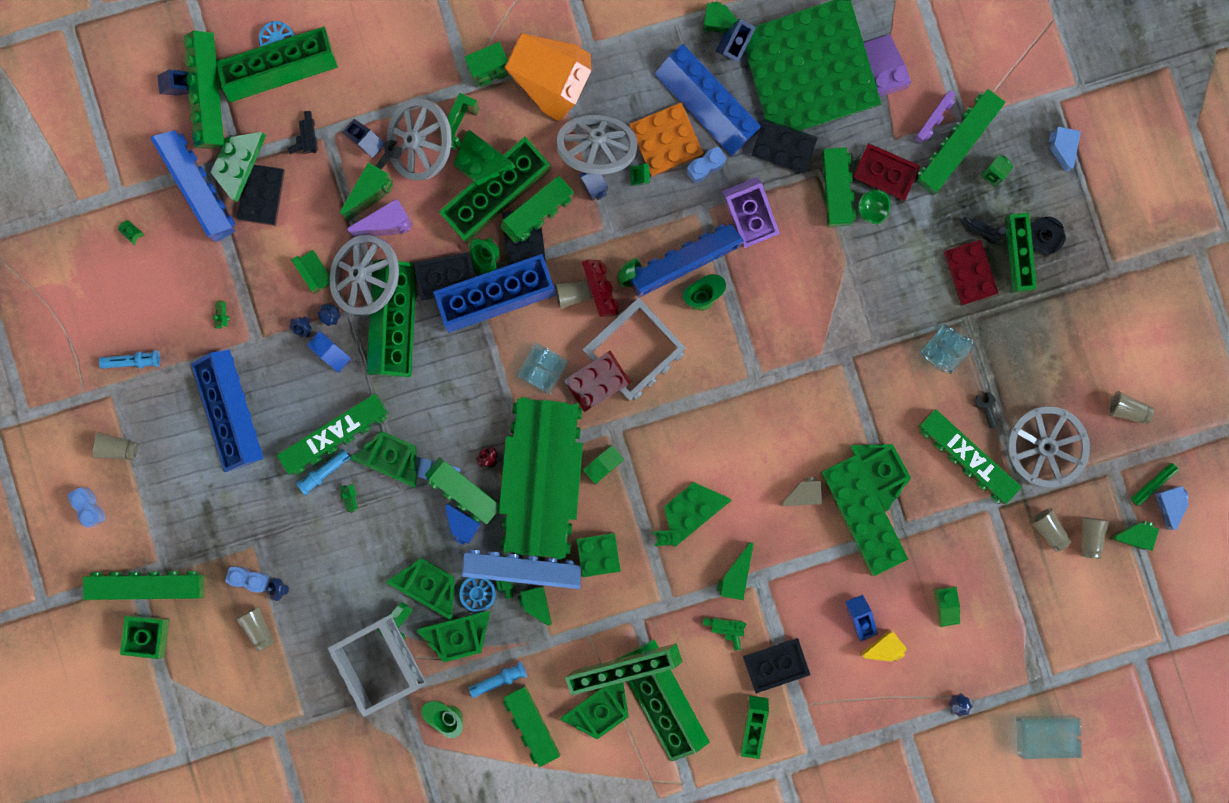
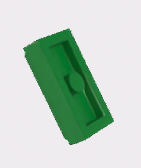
M311 250L302 257L296 256L291 259L314 294L330 284V274L314 250Z

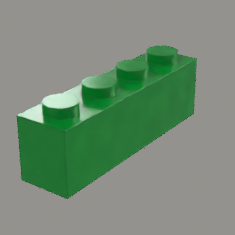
M847 147L824 149L822 151L828 228L851 226L853 221L856 220L855 209H852L851 202H854V192L850 190V183H852L853 178L852 172H849L848 164H851V155L847 153Z
M557 176L506 217L500 226L501 229L515 244L520 240L522 242L531 235L530 232L533 229H540L545 224L544 220L548 217L552 219L559 212L558 209L563 206L565 208L572 202L571 197L574 191L560 176Z
M1029 213L1010 214L1005 218L1012 293L1032 292L1037 289L1030 215Z
M441 457L434 462L425 474L429 479L427 481L429 485L434 489L438 487L442 489V494L450 501L452 498L458 502L456 505L464 512L467 509L472 512L470 516L479 523L482 520L488 524L500 509V504Z
M524 685L505 695L504 707L507 712L511 711L514 717L512 719L513 725L516 730L520 729L522 733L520 738L524 746H528L532 752L529 756L533 764L537 763L540 768L559 758L561 754L527 686Z

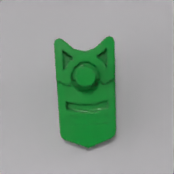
M129 220L122 222L118 228L119 232L133 245L136 244V240L139 237L145 236Z
M218 300L216 303V315L212 316V319L215 320L216 329L228 327V321L230 320V317L226 316V302Z
M354 485L340 486V497L344 499L346 511L350 513L357 510L355 499L357 492L354 489Z
M678 529L653 532L657 537L655 547L674 545L681 542L682 535Z

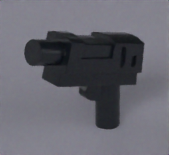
M304 111L305 120L299 121L300 135L296 136V144L287 147L290 155L302 150L303 154L317 153L318 151L317 137L315 136L314 129L315 120L312 119L311 111Z
M964 216L961 221L962 224L968 227V231L982 236L983 239L993 244L999 242L1006 233L1005 227L993 228L976 218L971 220Z

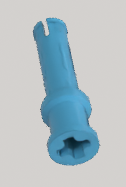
M154 350L151 353L138 351L135 355L100 357L99 365L102 369L136 366L141 369L144 366L159 367L161 360L158 350Z
M342 449L320 468L310 471L309 475L303 480L297 481V486L307 496L310 490L317 485L320 486L323 482L322 480L349 460L350 456Z
M519 661L517 665L508 669L504 668L501 673L469 686V692L472 698H475L501 685H510L521 677L526 678L527 673L522 662Z

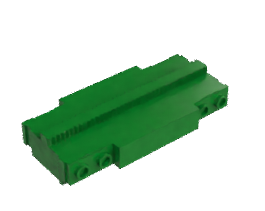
M525 397L517 398V403L513 402L512 414H516L515 422H511V433H514V437L506 436L499 514H507V518H503L502 529H505V537H501L500 549H504L503 553L515 552V554L554 557V559L566 558V554H570L571 543H567L568 535H572V523H569V519L577 520L583 443L576 442V439H580L581 427H577L578 419H582V408H579V403L573 405L567 404V402L531 400Z

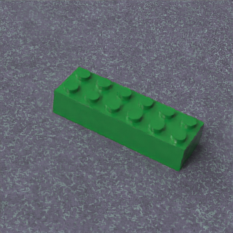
M526 136L504 154L506 158L514 163L516 166L514 169L510 170L507 168L499 172L500 176L489 179L479 186L472 182L439 211L442 218L465 243L469 242L551 170V164Z
M853 455L819 472L871 576H876L909 560L857 455Z

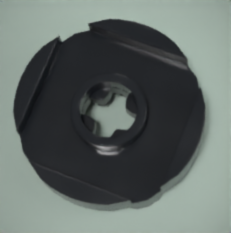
M1046 216L1038 218L1030 224L1034 252L1041 255H1050L1062 248L1066 240V234L1063 224L1058 219ZM1048 231V236L1051 237L1050 240H1044L1041 233Z

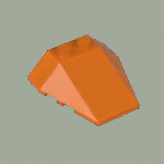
M520 33L504 68L518 85L523 87L528 93L529 98L534 100L542 113L556 121H560L575 106L590 75L591 54L576 44Z

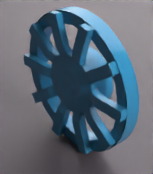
M272 21L261 29L259 43L262 47L283 40L290 34L291 37L295 35L287 24L280 21ZM276 24L282 25L279 32L277 31ZM273 25L274 32H272L268 27ZM286 27L289 30V32L282 34L284 28ZM265 29L268 31L270 36L263 35ZM262 38H267L269 41L263 43Z
M470 577L464 581L460 588L459 596L461 603L470 611H485L495 600V587L489 579H481L479 586H477L475 579L480 578ZM471 580L474 585L473 588L467 584ZM485 580L488 585L482 588L483 581ZM491 586L492 592H485ZM464 587H467L470 592H463ZM463 595H470V598L464 601ZM485 595H492V600L490 601L485 598ZM471 600L474 601L472 608L467 605V603ZM482 600L486 601L488 605L483 607ZM476 602H479L480 609H475Z

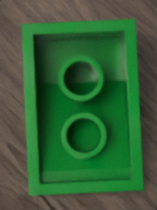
M368 163L339 213L349 221L384 198L386 193L389 194L394 186L390 175Z

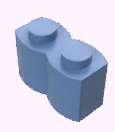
M720 147L713 148L703 158L692 161L686 173L693 183L702 182L708 177L709 173L720 170L727 158Z
M79 487L68 493L69 502L77 510L78 519L84 527H95L105 521V514L102 508L96 504V497L90 488Z
M236 566L229 568L225 581L234 587L244 586L252 592L267 591L271 577L264 572H252L246 567Z

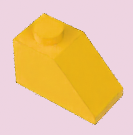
M888 630L861 652L860 655L865 659L893 662L903 658L907 648L893 631Z

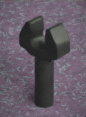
M388 140L385 142V153L375 165L377 168L382 170L390 158L398 159L402 148L395 146L397 141Z
M986 392L987 403H983L981 396L977 395L975 400L976 407L984 409L989 427H996V420L991 408L992 404L996 402L994 395Z

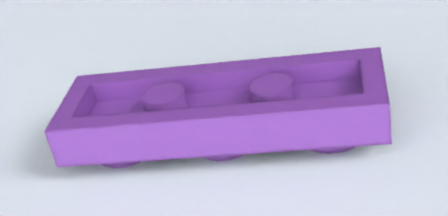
M949 90L914 139L917 143L921 144L923 140L928 141L933 134V131H931L934 125L938 126L944 118L942 115L944 110L949 111L955 103L952 100L956 95L954 92Z

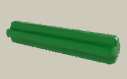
M1174 463L1168 464L1131 497L1132 503L1136 506L1142 504L1176 474L1179 468Z

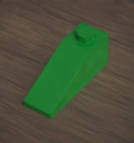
M748 542L723 575L722 580L718 581L717 591L720 592V596L744 601L754 543Z
M749 695L741 757L760 759L769 714V698Z

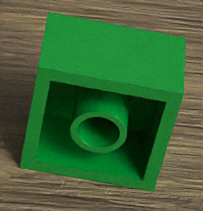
M500 41L464 56L476 87L487 86L491 83V80L496 78L500 80L508 76V72L504 68L508 60Z
M615 533L577 539L582 577L621 572Z
M126 615L124 617L120 655L152 659L164 658L169 618Z

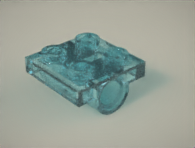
M944 324L920 353L937 369L951 374L975 344Z
M535 342L517 377L551 394L569 361Z

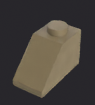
M816 477L804 478V482H799L781 502V505L822 504L821 481H816Z

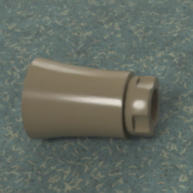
M586 280L555 283L560 310L570 305L594 299Z
M1117 391L1110 400L1108 415L1148 425L1153 418L1154 408Z
M98 432L93 446V458L134 460L138 444L129 439L113 437Z
M1053 508L1043 510L1030 521V524L1042 535L1055 552L1064 550L1071 543Z
M1082 517V557L1101 559V551H1103L1109 520Z
M260 606L236 619L252 645H255L257 651H261L274 643Z

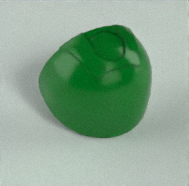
M871 190L864 193L857 206L860 217L872 224L882 223L890 212V198L886 193L879 190Z
M638 258L630 259L618 271L617 280L621 287H632L629 280L636 277L635 268L640 266L642 269Z

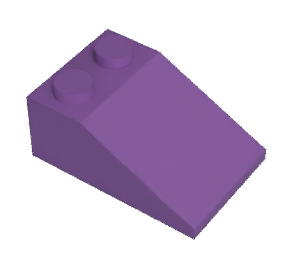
M891 35L864 42L879 96L882 97L907 89L911 84V80Z
M758 177L722 191L735 227L744 240L742 243L744 248L780 234L763 185Z
M396 199L347 229L354 237L360 235H397L410 231L413 223L401 203Z

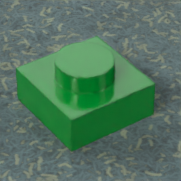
M649 164L630 167L631 186L650 183Z

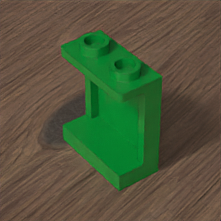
M460 92L447 117L451 129L452 150L460 149L461 142L455 135L466 111L477 116L480 110L477 100Z

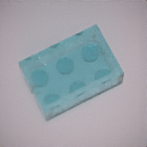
M1074 715L1016 717L1018 756L1022 759L1082 758L1081 740L1077 738V736H1081V721L1079 717Z

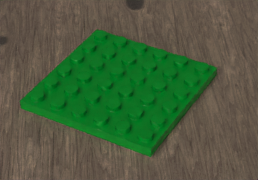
M832 0L755 26L756 29L745 51L765 119L804 131L882 105L851 0Z

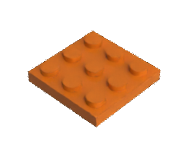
M682 102L629 124L630 129L636 136L637 145L644 162L649 164L651 177L704 155Z

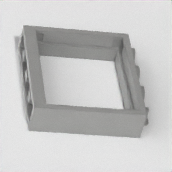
M640 298L632 303L583 349V352L592 362L598 357L593 352L639 309L677 347L670 356L631 392L626 387L619 390L629 401L632 399L636 401L643 394L641 390L646 386L650 388L657 381L655 377L660 373L664 375L671 368L669 364L674 360L678 362L685 355L683 351L686 349Z
M391 615L328 648L331 659L338 667L339 674L344 679L348 692L353 696L357 709L363 717L427 684ZM379 628L410 687L372 706L342 647Z

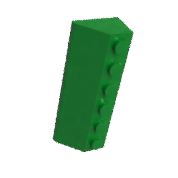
M325 26L216 61L221 86L230 103L338 68Z
M386 259L373 260V264ZM398 261V282L391 299L379 311L370 314L367 375L386 377H411L416 297V274L413 263ZM389 266L373 271L372 277L387 283ZM372 283L371 296L375 302L385 289Z
M654 639L645 644H642L641 646L631 650L630 652L620 656L619 658L657 649L659 647ZM671 670L628 681L671 762L695 754L710 743Z

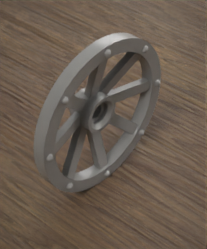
M425 99L406 101L395 111L390 120L387 130V141H396V135L404 138V143L400 147L402 148L400 156L409 148L408 169L400 160V156L398 159L390 158L394 168L405 178L427 180L438 174L447 162L451 149L450 125L443 110L434 102ZM423 106L416 124L413 126L411 109ZM430 110L436 116L438 122L421 131V127ZM404 115L408 132L398 128ZM441 128V146L426 141L427 135ZM423 147L440 152L433 166L422 150ZM415 151L427 171L414 173Z
M585 115L570 120L560 129L557 135V151L566 164L578 171L589 174H610L624 169L634 160L637 152V139L634 132L626 124L615 118L603 115ZM598 124L599 127L592 130L587 125ZM606 126L618 130L616 132H604ZM575 128H579L586 134L569 133ZM626 137L630 147L611 139ZM564 141H584L569 151L564 146ZM608 146L627 154L617 161ZM587 147L591 149L587 163L573 157ZM602 150L610 164L595 165L594 160L597 151Z
M372 235L354 237L341 247L333 260L330 270L331 293L340 308L348 313L364 316L379 311L388 303L396 289L399 276V265L394 250L385 240ZM373 243L361 262L359 245ZM380 247L386 254L387 259L367 266ZM351 250H353L354 258L353 267L343 262ZM389 266L387 283L372 277L373 271ZM343 268L349 272V277L339 283L340 269ZM353 282L349 302L347 303L341 291ZM368 282L385 289L375 302L368 289ZM359 285L368 304L367 307L355 308Z
M1040 407L1025 413L1016 421L1009 434L1007 449L1013 468L1025 481L1039 487L1051 488L1068 484L1080 475L1089 458L1090 442L1085 427L1072 413L1058 407ZM1041 414L1058 415L1060 418L1047 438ZM1033 417L1036 419L1041 440L1021 430L1022 426ZM1065 420H1068L1075 427L1078 435L1056 441L1057 434ZM1019 435L1037 445V448L1017 454V436ZM1081 440L1080 459L1058 450L1059 446ZM1045 444L1049 446L1047 451L1044 449ZM1039 453L1038 460L1030 475L1022 467L1019 460ZM1053 455L1076 464V467L1062 478ZM1046 457L1056 480L1046 481L1037 478Z

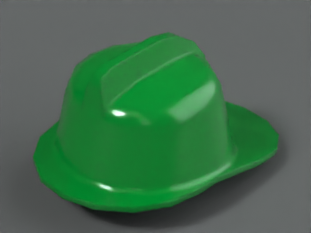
M491 238L484 240L473 239L469 244V250L476 275L480 276L496 270V261L500 254L497 245Z
M706 275L685 288L683 300L693 310H707L713 305L715 300L724 294L726 282L720 275Z
M429 701L423 705L421 709L422 717L442 735L448 738H456L462 733L463 715L459 708L454 705H445L439 701Z

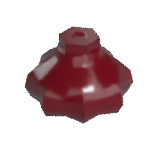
M486 447L480 451L476 458L480 467L489 466L492 468L497 464L495 447Z

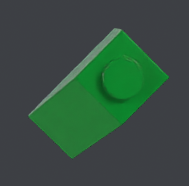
M712 1L707 3L703 30L726 33L737 19L726 5H722L721 2Z
M998 155L981 176L992 186L996 187L1007 177L1014 166L1011 165V161L1007 157Z
M611 446L585 467L583 471L596 485L622 463L624 458Z
M1142 520V523H1134L1111 535L1110 539L1143 550L1153 551L1159 529L1153 527L1154 523Z
M544 586L521 591V595L518 596L520 607H524L525 612L547 626L552 625Z
M947 586L933 589L940 627L960 624V602L957 587Z

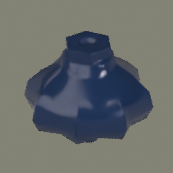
M331 303L321 305V309L317 312L320 322L325 323L327 326L337 325L338 319L341 317L338 307Z
M305 316L291 319L289 327L293 330L294 334L300 337L310 336L312 327L309 324V318Z
M272 578L269 587H267L270 599L280 601L283 595L289 592L288 585H285L279 578Z
M962 693L952 695L951 701L948 703L951 712L959 717L969 715L970 709L973 707L970 699Z

